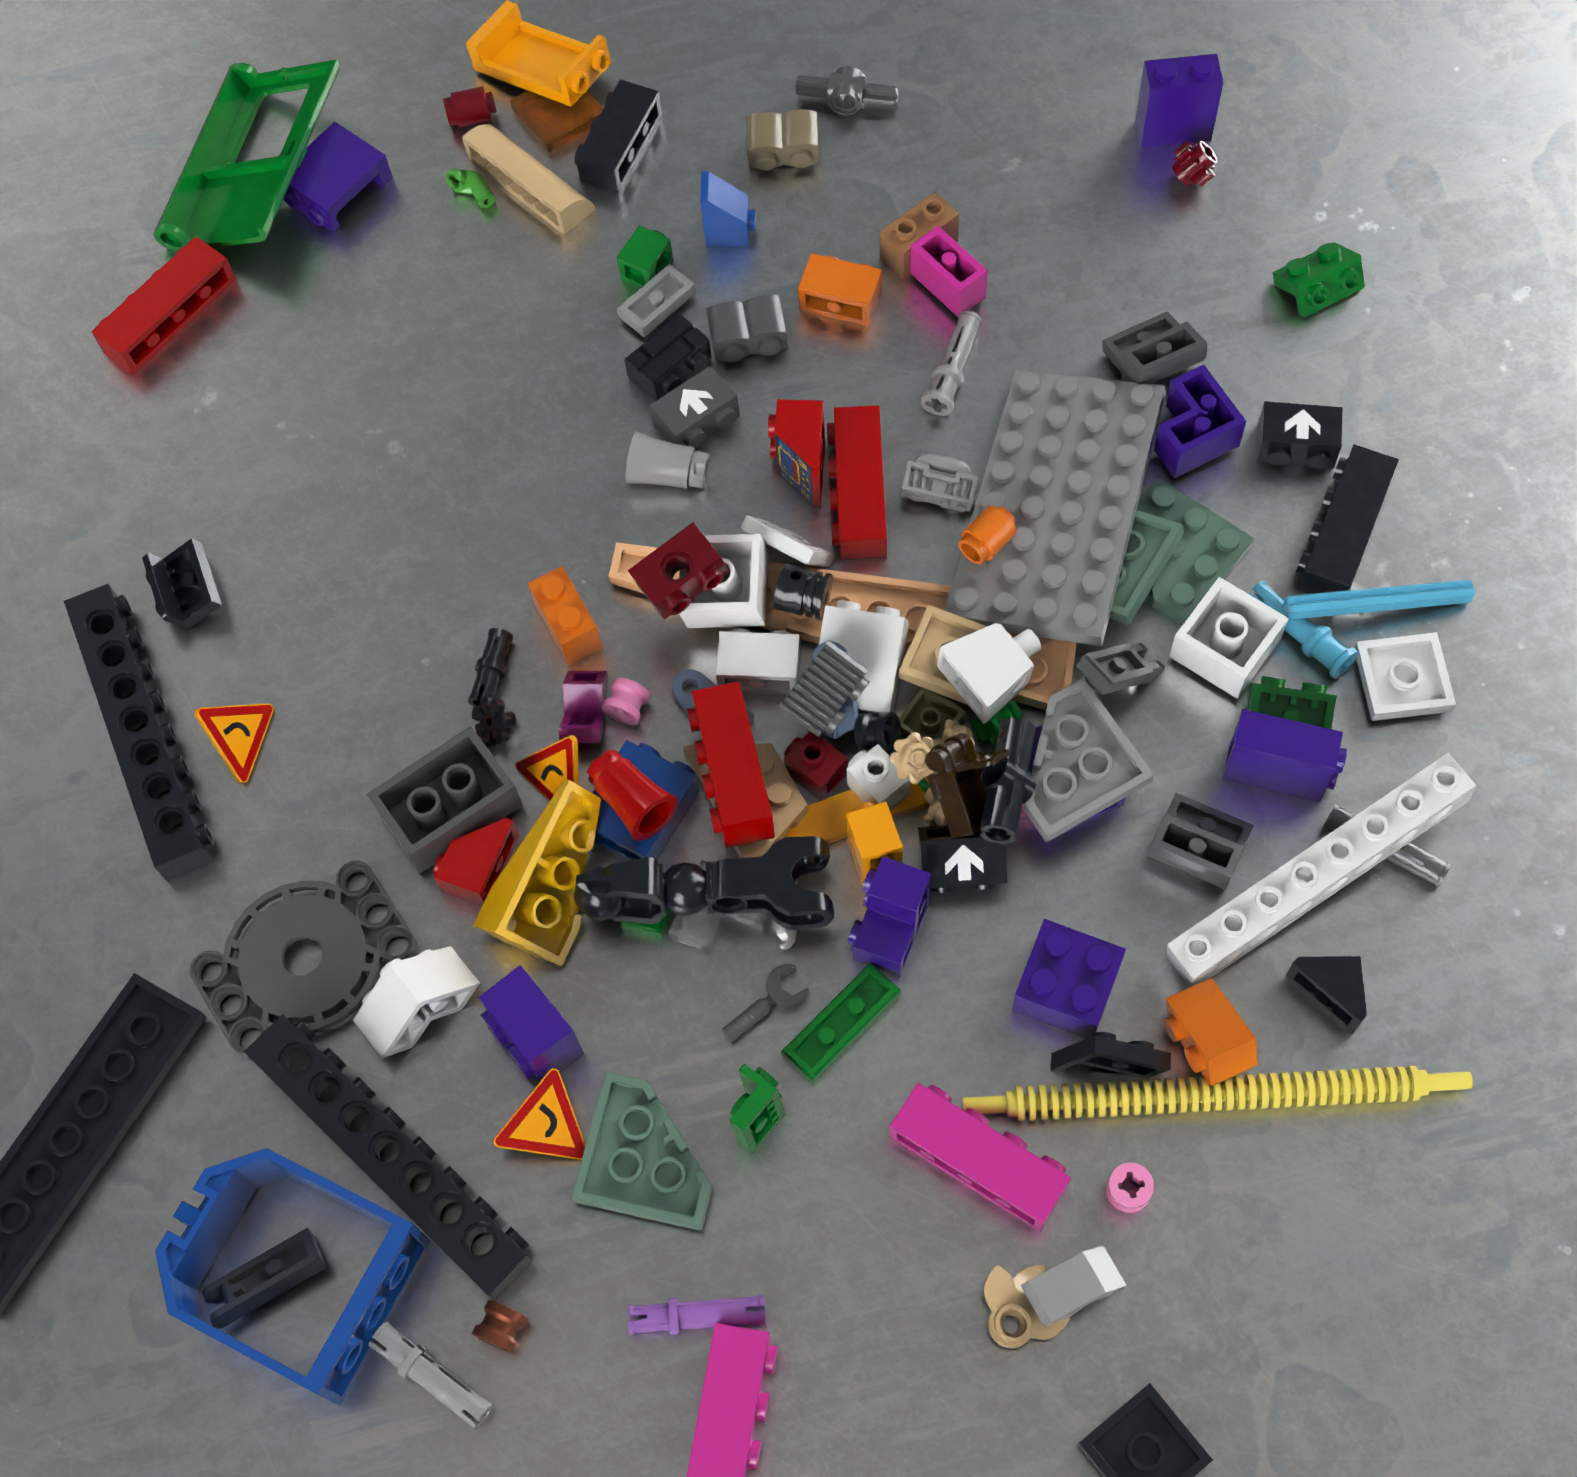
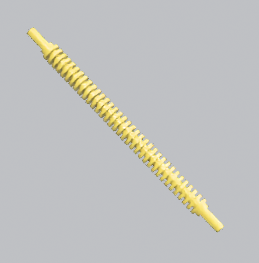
M1410 1065L1406 1069L1404 1066H1396L1394 1069L1393 1067H1384L1383 1071L1380 1067H1373L1371 1071L1369 1068H1361L1360 1072L1357 1068H1352L1348 1070V1073L1346 1069H1338L1337 1073L1335 1070H1326L1325 1074L1322 1070H1315L1314 1074L1311 1071H1303L1302 1077L1299 1071L1291 1072L1290 1076L1288 1072H1280L1279 1078L1275 1072L1268 1073L1267 1078L1264 1073H1257L1256 1079L1253 1074H1245L1244 1080L1241 1074L1233 1076V1080L1228 1078L1213 1086H1210L1204 1076H1199L1198 1085L1195 1077H1188L1187 1086L1183 1077H1177L1175 1087L1172 1078L1164 1079V1087H1162L1160 1078L1153 1079L1152 1088L1149 1079L1141 1080V1088H1139L1138 1080H1130L1129 1089L1125 1080H1119L1117 1090L1114 1081H1107L1106 1090H1104L1102 1081L1095 1082V1091H1093L1091 1082H1084L1083 1091H1081L1080 1083H1073L1072 1092L1069 1090L1068 1083H1061V1092H1058L1057 1084H1050L1049 1093H1046L1045 1084L1038 1085V1094H1035L1033 1085L1026 1086V1094H1023L1022 1086H1015V1090L1006 1091V1095L962 1097L963 1111L971 1108L981 1114L1007 1113V1117H1017V1121H1024L1025 1112H1028L1029 1121L1036 1120V1111H1039L1040 1120L1048 1119V1111L1051 1112L1052 1120L1059 1119V1110H1062L1064 1119L1071 1118V1110L1074 1111L1075 1118H1082L1083 1109H1085L1087 1118H1093L1094 1108L1097 1110L1098 1117H1105L1106 1108H1108L1109 1116L1113 1117L1117 1116V1107H1119L1121 1116L1129 1115V1107H1131L1132 1115H1140L1141 1106L1144 1115H1151L1153 1105L1156 1114H1163L1164 1105L1167 1113L1171 1114L1175 1113L1176 1104L1179 1113H1186L1187 1104L1190 1112H1198L1199 1103L1202 1112H1209L1211 1105L1213 1111H1221L1222 1102L1226 1111L1233 1110L1234 1104L1237 1110H1244L1245 1104L1250 1110L1256 1109L1257 1103L1260 1109H1267L1269 1104L1271 1108H1279L1280 1102L1283 1108L1291 1107L1292 1103L1294 1107H1302L1303 1103L1307 1107L1314 1106L1315 1101L1318 1106H1325L1327 1102L1329 1105H1337L1338 1101L1341 1105H1348L1350 1100L1352 1104H1360L1361 1101L1365 1104L1372 1103L1373 1099L1376 1103H1383L1385 1099L1387 1102H1395L1397 1099L1399 1102H1406L1408 1098L1410 1101H1418L1420 1096H1428L1429 1091L1472 1089L1473 1079L1469 1071L1427 1074L1425 1069L1418 1070L1416 1066Z

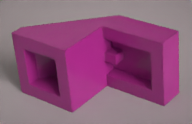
M607 671L567 672L562 683L564 716L558 728L559 740L574 735L578 743H600L605 730V714L601 707L604 700L607 699Z

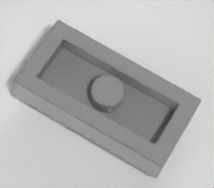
M669 264L617 308L618 316L641 336L645 337L696 294L695 284Z

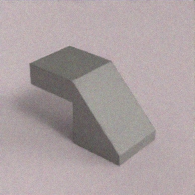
M1103 1245L1083 1251L1021 1285L1044 1327L1063 1321L1091 1302L1113 1295L1127 1286Z

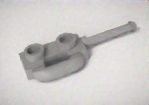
M921 454L915 458L914 462H907L900 496L909 498L914 502L924 501L954 511L970 512L972 506H975L979 491H976L978 476L972 475L970 466L961 460L936 454ZM929 469L955 474V477L930 473Z

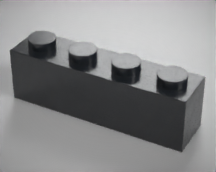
M1353 444L1348 458L1340 456L1332 477L1339 480L1336 489L1328 487L1320 510L1326 511L1327 514L1324 521L1315 520L1308 539L1309 542L1315 543L1312 553L1303 551L1295 572L1303 575L1298 587L1299 591L1314 594L1350 590L1399 459Z

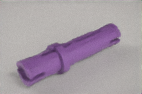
M764 1295L678 1302V1298H668V1303L631 1304L628 1305L629 1319H647L628 1320L629 1335L658 1331H670V1335H680V1330L712 1328L715 1323L732 1326L766 1325L765 1310L747 1312V1310L765 1309Z

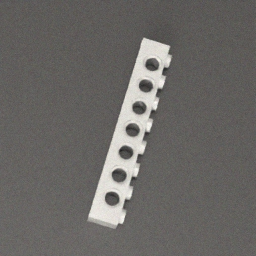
M1449 753L1445 754L1167 944V959L1188 987L1212 978L1468 803L1476 784Z

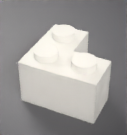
M451 946L435 951L428 949L417 956L404 960L397 958L387 963L381 969L380 979L374 988L363 997V1005L353 1021L379 1056L385 1058L413 1048L431 1020L461 1011L480 982Z

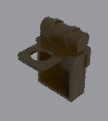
M960 733L947 738L943 744L934 746L927 753L925 763L930 770L934 771L927 776L934 800L939 799L951 838L974 835L981 830L980 826L988 790L980 783L982 768L996 764L1010 755L1009 749L985 754L982 752L976 753L970 737Z

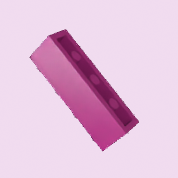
M917 1083L889 1126L890 1137L1041 1232L1070 1183L1071 1177L1065 1174L1066 1168L1049 1156L1043 1155L1041 1159L1026 1150L1028 1145L1013 1133L1005 1131L1002 1135L988 1126L989 1120L978 1111L971 1108L963 1111L951 1103V1096L935 1085H929L926 1088L922 1084Z
M715 1323L686 1477H748L749 1469L757 1470L762 1441L754 1440L757 1421H766L770 1393L763 1392L766 1373L774 1374L778 1346L771 1345L772 1338L769 1332Z

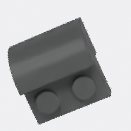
M1168 311L1102 340L1103 352L1122 373V381L1137 382L1139 385L1145 383L1154 384L1204 361L1207 355V342L1187 321L1179 324Z
M1175 793L1150 844L1147 857L1226 890L1254 825Z

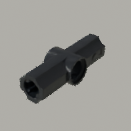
M1010 717L1000 722L995 751L1009 749L1011 754L996 764L983 767L980 774L981 785L988 789L980 826V836L988 842L1006 845L1016 841L1022 805L1031 798L1036 788V778L1028 772L1036 726L1026 719L1020 720Z

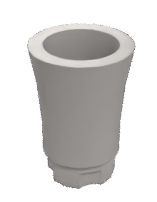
M635 431L628 452L625 475L626 484H654L688 489V487L704 488L710 454L695 451V447L674 444Z

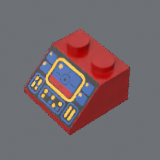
M777 399L776 415L769 414L768 417L770 458H777L778 474L810 505L814 508H821L826 446L824 401Z

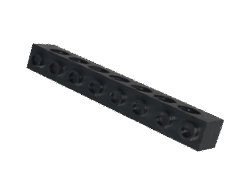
M108 583L65 600L64 604L154 868L166 881H169L213 863L209 847L214 846V841L205 823L200 825L196 813L201 812L202 807L194 790L187 789L185 779L190 778V774L182 756L176 757L173 746L178 744V740L169 722L164 724L161 713L166 712L167 709L157 689L152 690L150 681L155 679V675L147 658L141 659L138 649L143 648L144 644L135 626L130 627L127 618L133 616L126 597L123 594L117 596ZM112 628L109 632L103 634L106 630ZM123 659L120 664L114 666L116 662ZM135 691L133 695L125 698L128 693ZM147 723L143 729L135 732L140 725ZM158 756L154 763L146 765L151 758ZM171 789L167 796L158 799L163 791ZM183 823L177 832L169 834L173 826Z
M282 1014L244 1053L495 1301L532 1262L524 1252L530 1245L512 1227L504 1233L493 1222L498 1213L481 1196L473 1202L462 1191L467 1183L450 1166L441 1171L431 1161L437 1153L420 1136L411 1141L401 1131L406 1123L389 1106L383 1111L377 1108L371 1102L376 1096L375 1092L359 1077L351 1082L341 1072L347 1065L329 1047L322 1053L311 1042L317 1036L303 1021L298 1019L292 1024ZM302 1055L310 1056L309 1065L305 1070L298 1073L291 1072L292 1063L297 1057ZM330 1084H338L340 1086L339 1094L334 1100L321 1102V1092L326 1086ZM361 1113L370 1115L369 1124L364 1130L360 1132L350 1131V1123L356 1115ZM389 1143H399L400 1152L397 1158L391 1162H381L380 1152L382 1148ZM422 1172L431 1175V1182L426 1190L420 1193L411 1192L410 1182L415 1175ZM449 1203H460L462 1213L459 1219L450 1224L442 1223L440 1218L442 1209ZM481 1233L492 1234L493 1245L491 1249L482 1255L473 1254L471 1250L473 1239Z

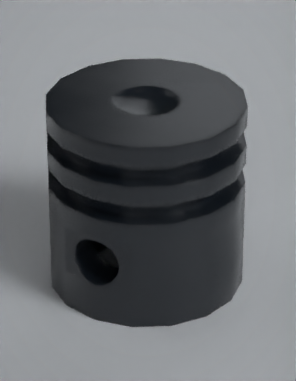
M785 563L780 571L775 588L774 609L800 616L805 613V616L808 618H812L815 615V619L822 620L825 605H828L831 595L833 575L826 573L823 576L821 571H816L814 574L812 569Z

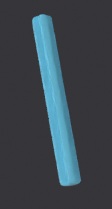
M1465 579L1293 595L1285 598L1283 611L1289 620L1462 604L1472 602L1476 590L1473 588L1472 581Z

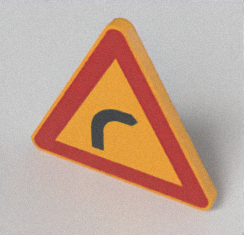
M270 703L197 708L194 712L196 719L238 783H246L249 779L274 711Z
M574 735L559 740L517 761L515 764L516 769L549 801H551L565 779L579 785L578 741Z
M548 1070L493 1138L494 1146L582 1160L586 1145L559 1070Z

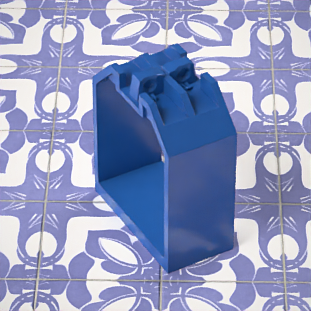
M268 1148L205 1168L193 1187L194 1191L205 1196L199 1208L182 1201L173 1215L175 1219L187 1225L182 1236L179 1237L167 1230L155 1250L168 1314L340 1406L372 1349L368 1346L370 1340L373 1339L372 1336L382 1324L387 1322L431 1240L412 1222ZM287 1178L389 1229L306 1377L205 1323L197 1290L245 1213L244 1210L257 1188Z

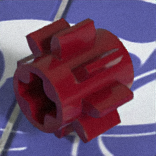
M1187 140L1174 151L1177 157L1174 158L1175 162L1172 164V170L1184 185L1189 186L1191 183L1194 185L1198 183L1202 187L1215 176L1212 170L1217 163V157L1204 141L1196 144V142L1190 143Z

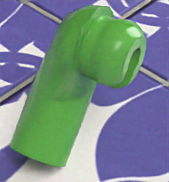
M456 168L451 169L447 173L446 183L453 191L474 195L482 208L491 207L495 203L496 198L480 173Z

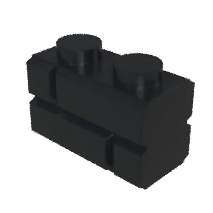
M680 314L624 359L627 376L630 381L638 388L643 389L644 393L655 402L683 384V381L693 373L698 374L707 368L712 358L710 341L706 335L696 327L694 328L692 323Z

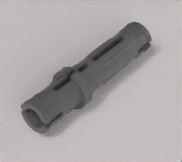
M1336 803L1323 826L1335 830L1356 816V814L1340 807ZM1412 843L1406 844L1399 850L1424 863L1423 866L1396 852L1386 858L1397 866L1433 883L1436 887L1440 886L1451 867L1450 863H1445Z

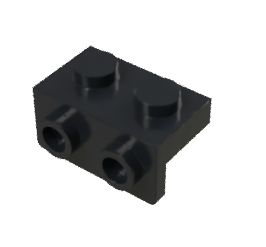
M191 538L165 558L151 553H147L142 557L146 569V579L151 586L156 602V611L164 621L189 629L222 606L201 542Z

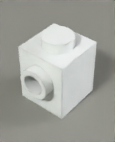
M879 744L868 752L866 750L860 751L850 760L846 769L847 785L864 803L874 802L879 804L887 801L891 811L911 795V782L908 777L899 779L896 776V767L889 761V755Z

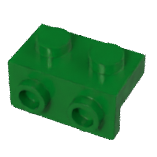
M1335 242L1323 244L1317 251L1303 258L1293 259L1286 266L1272 272L1274 285L1296 297L1298 314L1303 317H1307L1354 294L1365 286L1361 255Z

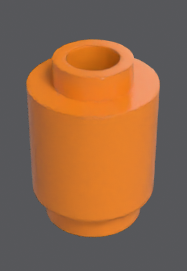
M987 506L961 533L962 538L958 542L960 551L975 564L980 565L984 561H990L1016 535L1017 530L1014 516L1004 507Z

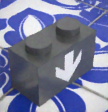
M711 366L649 405L653 427L667 442L695 447V449L701 446L706 438L718 430L731 426L736 418L740 416L737 394Z

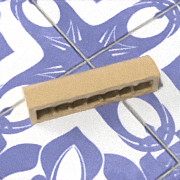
M483 124L476 126L462 136L469 161L562 234L566 235L596 210L591 201L492 125Z

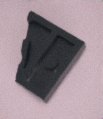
M1093 1032L1087 1039L1052 1052L1051 1070L1064 1072L1065 1068L1080 1063L1091 1066V1074L1147 1079L1171 1070V1053L1154 1049V1044L1147 1041H1131L1127 1043L1116 1040V1035L1112 1033Z

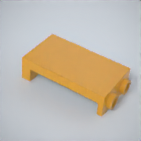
M508 0L465 43L475 71L570 107L586 93L588 88L612 63L604 36L597 35L588 45L522 21L518 4Z

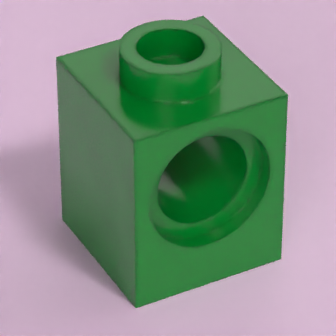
M640 225L617 255L620 278L639 288L643 287L667 265H672L674 262L671 240L660 231H651Z

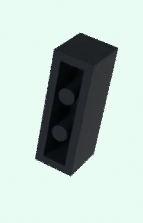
M619 80L614 91L608 93L600 116L592 121L584 144H580L576 150L574 162L578 167L581 182L616 193L620 192L662 116L659 91Z

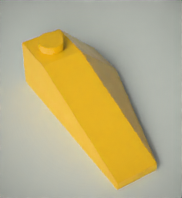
M568 779L563 781L491 887L473 927L508 945L562 967L580 930L582 915L578 914L579 908L574 899L575 879L577 875L585 872L588 851L594 846L601 803L600 797Z

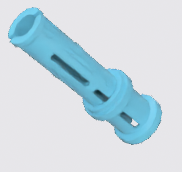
M1260 581L1252 589L1256 594L1254 595L1250 592L1249 595L1285 616L1283 611L1285 599L1270 588L1265 581ZM1308 618L1288 619L1285 631L1302 644L1301 650H1303L1304 655L1308 658L1314 657L1330 670L1329 675L1333 679L1342 676L1358 657L1359 652L1353 647L1348 649L1333 637L1332 630L1329 627H1324L1323 625L1318 627Z

